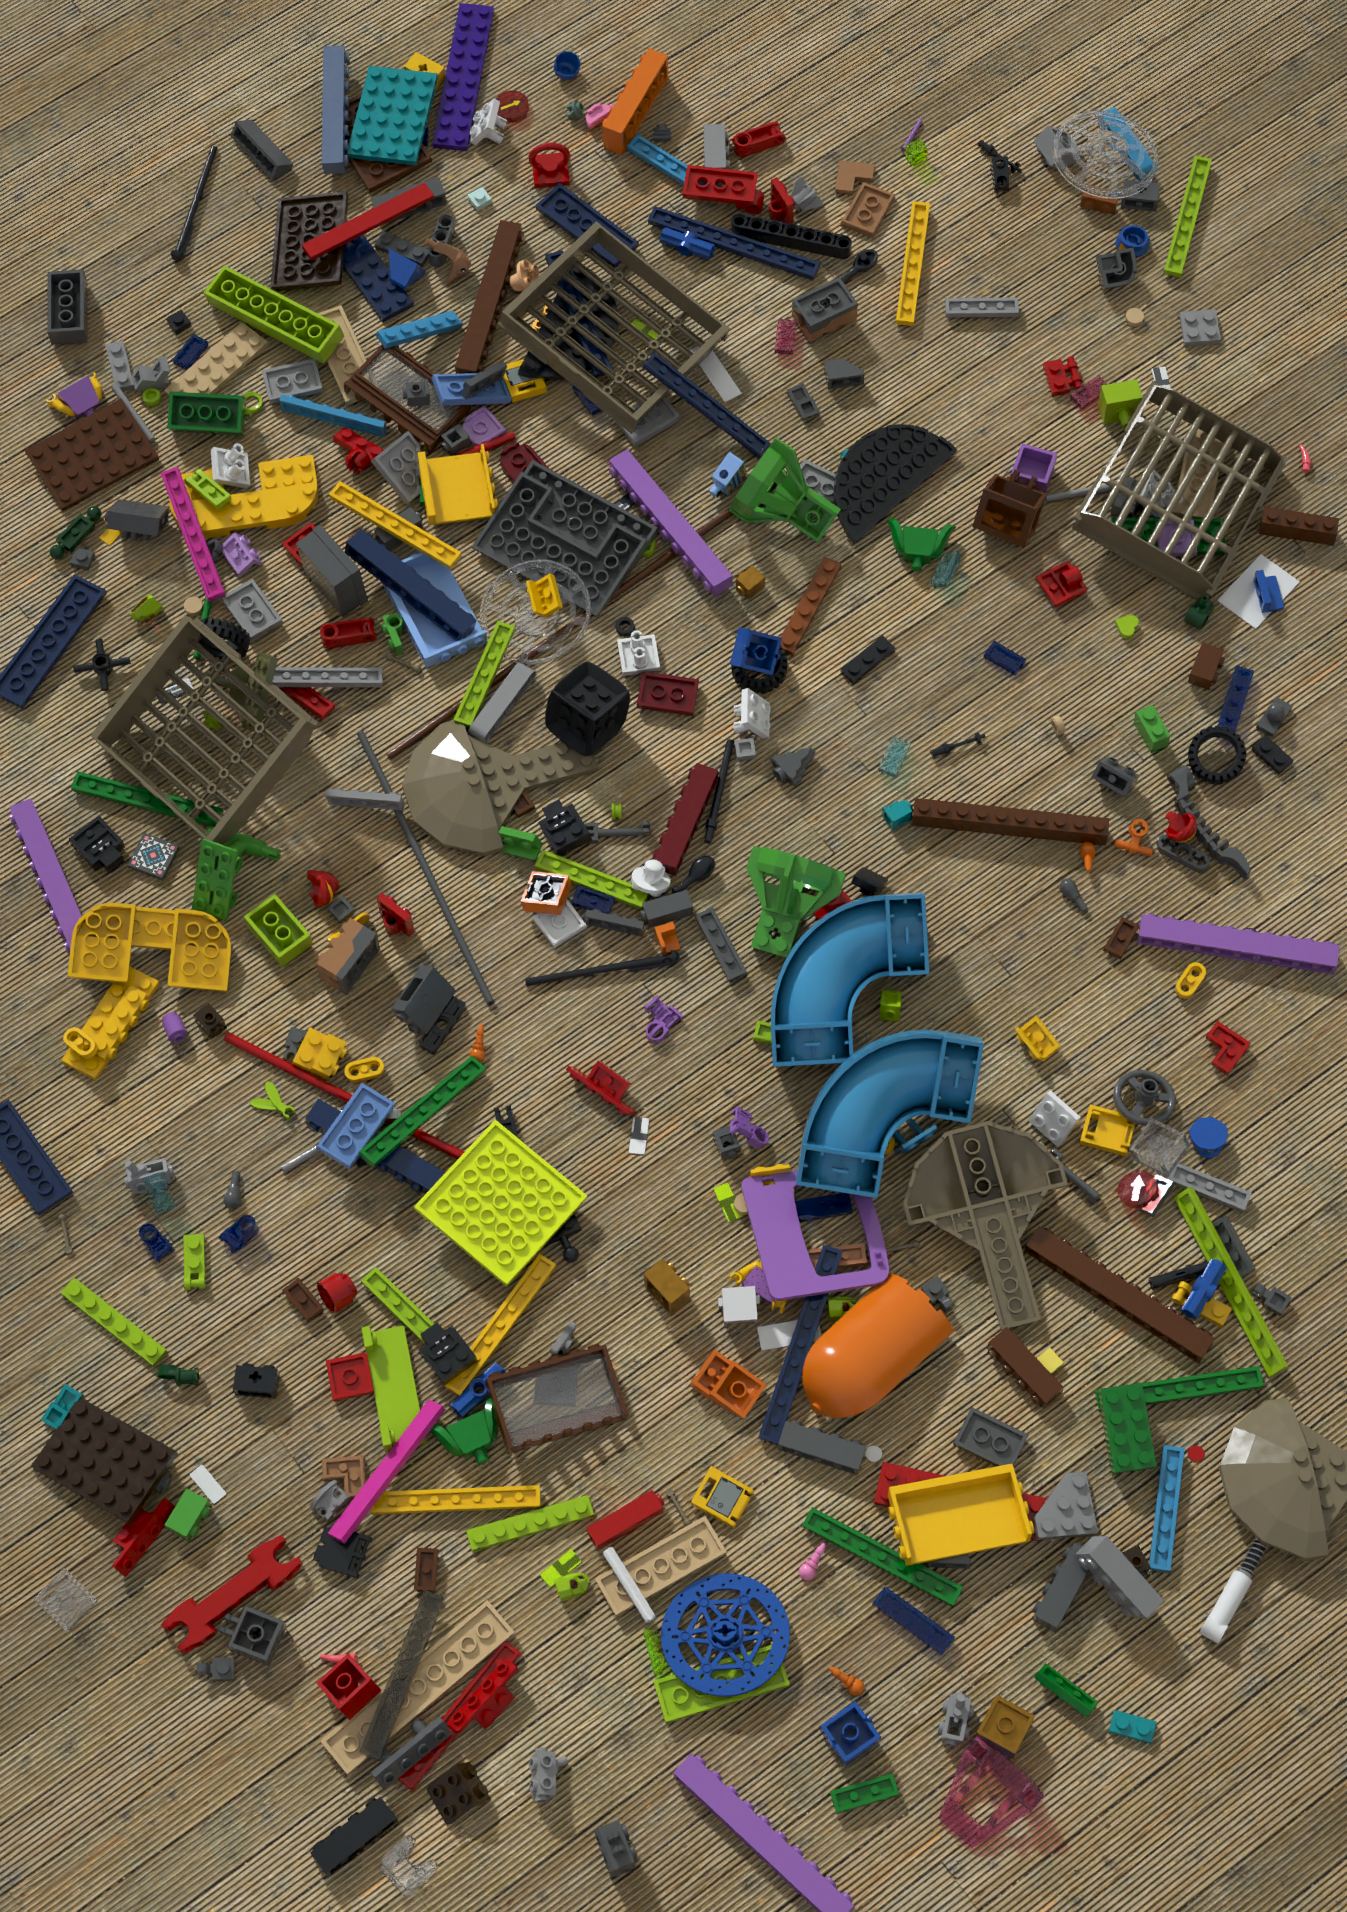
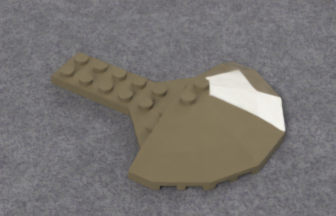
M452 720L441 723L413 750L402 788L413 823L417 827L422 828L428 836L436 839L444 848L449 849L451 847L460 849L461 852L467 853L469 851L478 853L480 856H486L504 850L499 830L511 815V811L522 796L523 791L597 772L599 769L594 754L585 756L564 742L513 756L468 735L464 724Z
M991 1121L945 1132L914 1165L903 1202L908 1227L932 1223L979 1251L1001 1331L1006 1327L1010 1329L1041 1321L1019 1240L1046 1193L1068 1186L1062 1162L1056 1159L1031 1133L1012 1129L1008 1126L1005 1127Z
M1288 1397L1265 1400L1234 1426L1219 1466L1229 1511L1233 1516L1236 1515L1243 1523V1526L1250 1530L1264 1546H1272L1279 1549L1282 1553L1286 1554L1287 1552L1295 1555L1303 1561L1327 1558L1329 1553L1326 1531L1347 1501V1450H1343L1297 1420Z

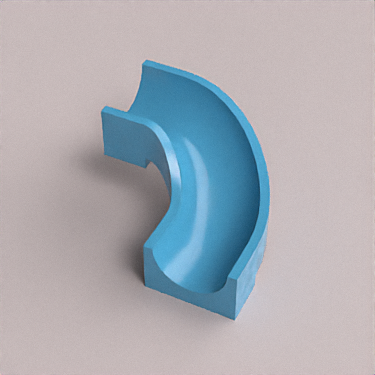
M924 892L884 894L853 900L825 914L799 938L784 961L773 993L771 1007L773 1067L843 1063L854 1054L852 1010L863 988L873 980L883 976L929 974L926 900Z
M909 1030L880 1038L852 1054L828 1078L811 1107L802 1138L796 1185L878 1198L885 1150L890 1138L900 1125L918 1115H930V1117L971 1123L984 1047L982 1038L936 1030Z

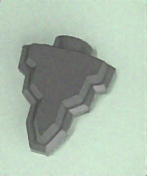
M812 747L800 749L795 753L787 752L784 755L777 754L770 758L775 767L773 769L774 776L779 782L783 783L786 780L795 787L802 781L801 776L806 772V766L812 761L815 750Z

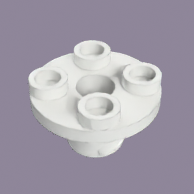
M648 860L644 866L638 867L633 871L631 876L632 888L649 893L654 897H659L661 893L668 890L670 877L665 872V867H663L661 862Z

